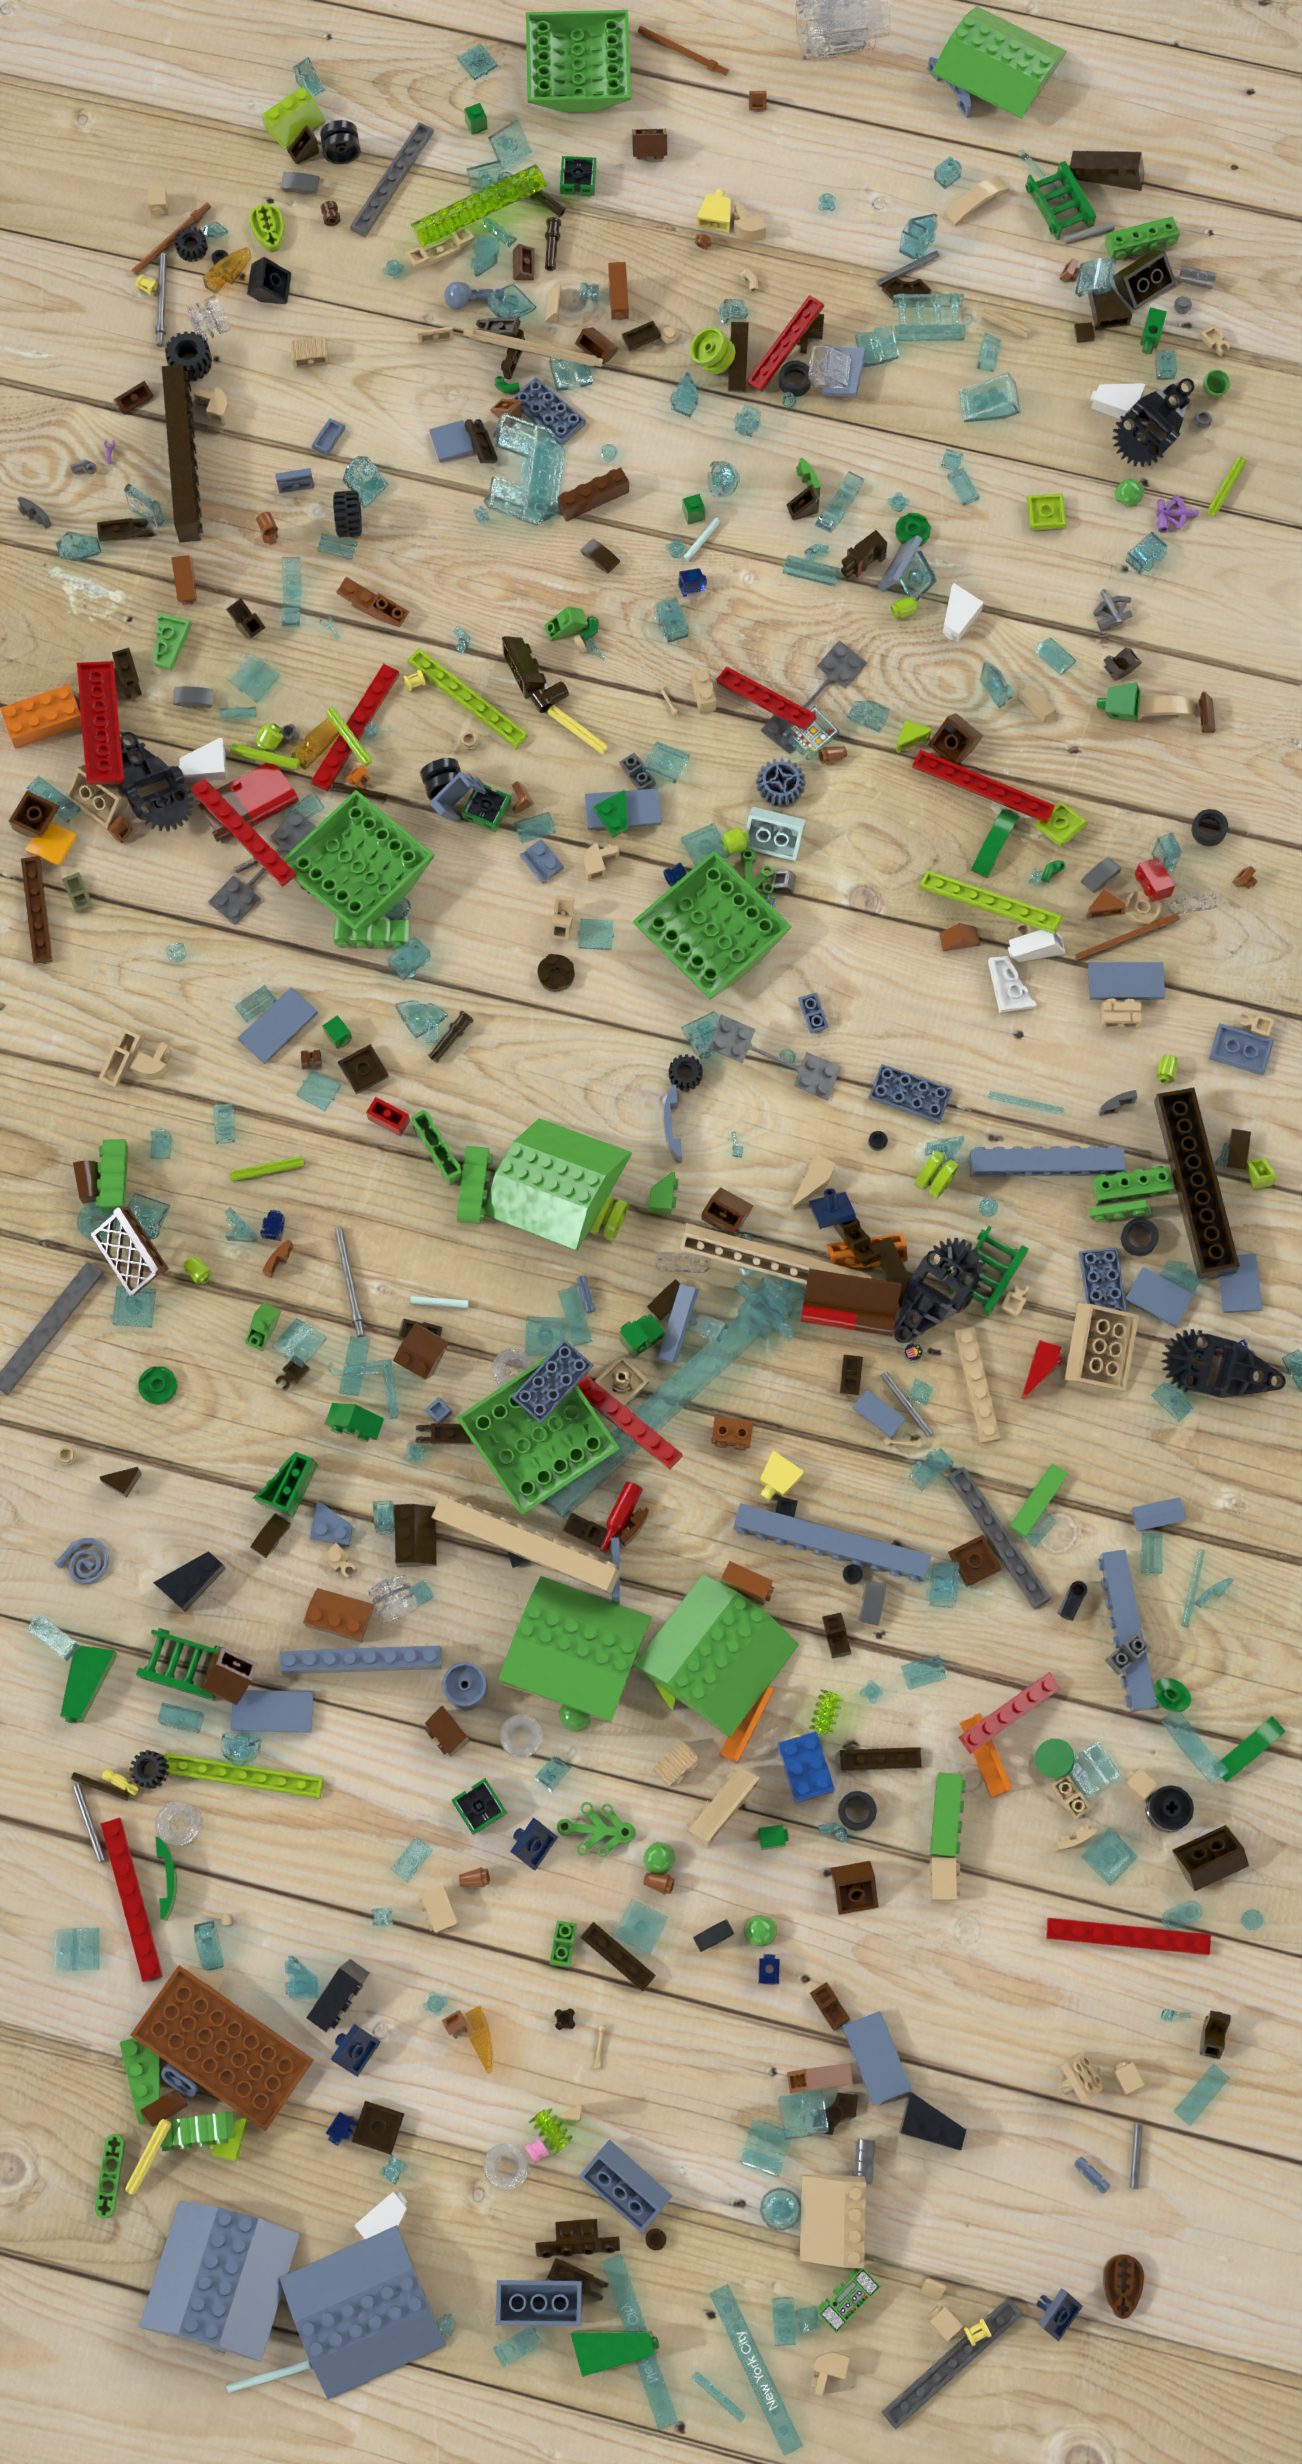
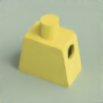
M717 189L715 195H706L697 215V227L729 233L731 199L725 197L726 193L724 190Z
M773 1451L760 1478L759 1483L765 1486L760 1496L768 1502L774 1494L784 1497L804 1476L805 1471Z

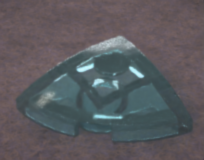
M417 1000L397 1003L395 1006L403 1022L415 1038L429 1032L448 1017V1014L443 1009L432 1003H428L427 1006L419 1004Z

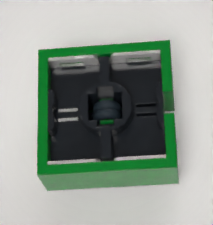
M562 156L560 194L574 195L575 192H580V195L595 196L597 158Z
M484 784L482 787L487 792L482 794L475 790L472 791L462 811V818L496 832L511 803V795L499 790L496 792L492 791L491 787Z
M486 1778L471 1787L473 1790L468 1793L464 1791L451 1800L473 1836L508 1814Z

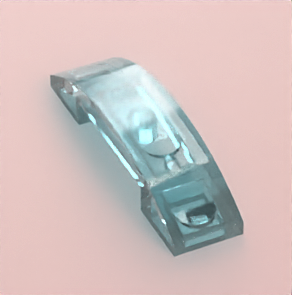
M848 471L840 484L839 490L827 509L823 510L815 526L831 533L847 513L864 482V478Z
M282 557V627H300L302 598L301 558Z
M1170 1712L1161 1719L1181 1750L1212 1784L1229 1772L1217 1756H1214L1201 1741L1181 1712Z

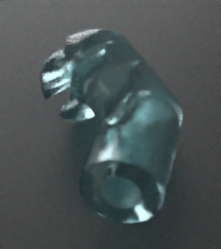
M812 545L805 550V559L812 561L817 553L828 554L829 545Z

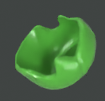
M1221 370L1210 371L1203 380L1205 392L1211 397L1224 395L1230 388L1229 377Z
M1134 479L1124 480L1115 490L1116 500L1121 501L1125 506L1137 505L1144 496L1143 486Z
M562 1705L559 1711L560 1720L569 1731L579 1732L586 1729L590 1723L591 1715L565 1705Z
M663 1842L651 1844L643 1856L644 1867L649 1873L666 1874L672 1868L675 1861L674 1851L668 1844Z
M753 1916L747 1920L744 1926V1936L751 1945L767 1946L774 1941L777 1935V1926L772 1918L768 1916Z

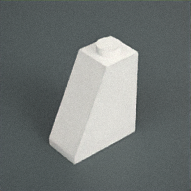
M1101 384L1097 391L1093 390L1090 401H1093L1091 409L1120 419V416H1124L1142 397L1145 384Z
M955 583L951 587L943 633L948 639L958 642L981 613L984 602Z
M218 738L179 758L180 765L177 766L183 772L184 783L199 782L203 778L207 781L227 779L223 738Z
M1039 930L1009 940L1010 947H1008L1010 957H1013L1017 962L1066 954L1062 936L1057 932L1052 934Z
M393 2191L354 2226L364 2239L397 2225L399 2227L408 2208L405 2205L408 2201L401 2192L397 2194Z

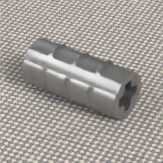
M1182 265L1178 281L1213 289L1216 273Z
M857 2139L854 2176H865L866 2184H872L875 2140Z

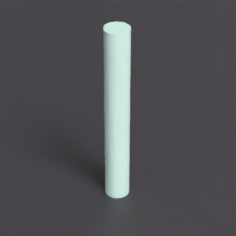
M714 518L683 556L686 561L693 557L721 521L718 518Z
M411 1296L410 1304L468 1308L469 1300Z

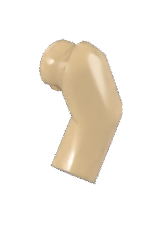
M750 268L741 270L740 277L743 280L748 279L749 291L752 293L757 292L758 277Z

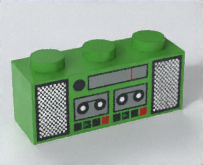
M854 2268L848 2275L850 2279L845 2284L841 2282L833 2290L835 2295L830 2300L826 2298L818 2306L820 2309L818 2314L835 2333L881 2287L864 2268Z

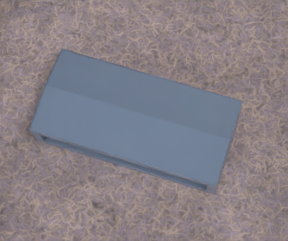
M866 1390L852 1407L891 1438L906 1419L869 1390Z
M1180 1497L1132 1507L1131 1510L1136 1531L1186 1521Z

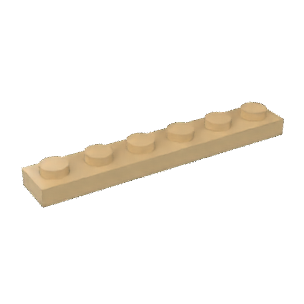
M974 1327L955 1330L954 1334L980 1443L1000 1440Z

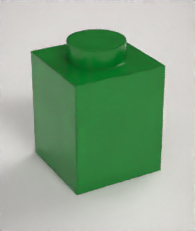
M480 103L464 108L465 122L472 135L488 129L487 116Z
M700 494L682 499V510L687 524L705 520V507Z
M338 1015L322 1025L324 1033L337 1049L350 1043L352 1039L351 1032Z
M783 1824L758 1828L761 1850L785 1847V1842L789 1841L788 1831L783 1829Z

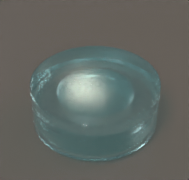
M1250 1909L1243 1913L1241 1922L1246 1929L1256 1930L1261 1927L1263 1917L1259 1911Z

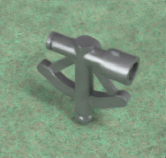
M1107 589L1101 590L1100 593L1104 601L1097 606L1094 616L1102 615L1107 617L1097 621L1099 630L1102 632L1110 629L1114 624L1117 626L1121 625L1124 620L1133 616L1130 610L1123 613L1126 604L1131 602V597H1110ZM1122 602L1123 604L1118 612L1114 603ZM1105 607H1108L1111 615L1103 612L1102 610Z

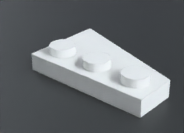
M1008 956L989 958L988 964L999 1012L1035 1009L1037 1006L1035 1001H1032L1026 986H1023L1018 978L1019 974Z

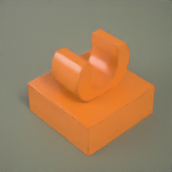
M363 765L357 766L345 778L349 784L355 783L358 788L363 787L360 783L361 778L366 782L370 780L369 776L365 774L368 770Z

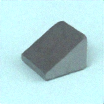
M791 870L774 871L772 880L774 890L794 891L796 875Z

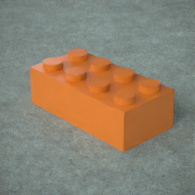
M70 684L0 708L15 749L82 726L81 713Z

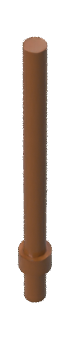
M643 26L638 28L639 33L707 66V69L712 72L716 71L727 76L729 69L719 65L717 61L709 60Z
M206 202L201 208L194 210L190 214L191 217L132 269L133 273L137 275L173 243L179 231L182 233L183 228L187 230L195 222L198 223L203 218L202 216L211 208L210 204Z
M1175 913L1165 918L1160 917L1151 924L1075 954L1076 960H1083L1153 930H1161L1167 927L1168 924L1180 920L1179 915Z

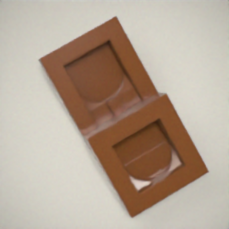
M285 1241L273 1252L262 1270L265 1276L272 1278L279 1261L287 1263L293 1249L292 1241Z

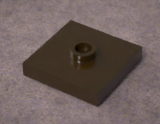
M371 1044L338 1061V1065L356 1095L389 1077Z
M365 2101L352 2142L392 2155L405 2113Z

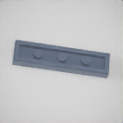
M680 1284L657 1358L677 1363L699 1289Z

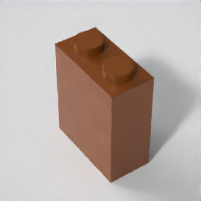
M729 1561L721 1578L722 1584L764 1605L765 1601H770L775 1588L772 1587L773 1580Z

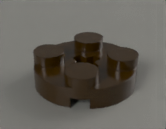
M559 954L547 955L540 962L537 969L541 985L546 990L552 992H559L564 988L567 989L575 978L573 963L567 957ZM558 969L561 975L554 977L552 971Z

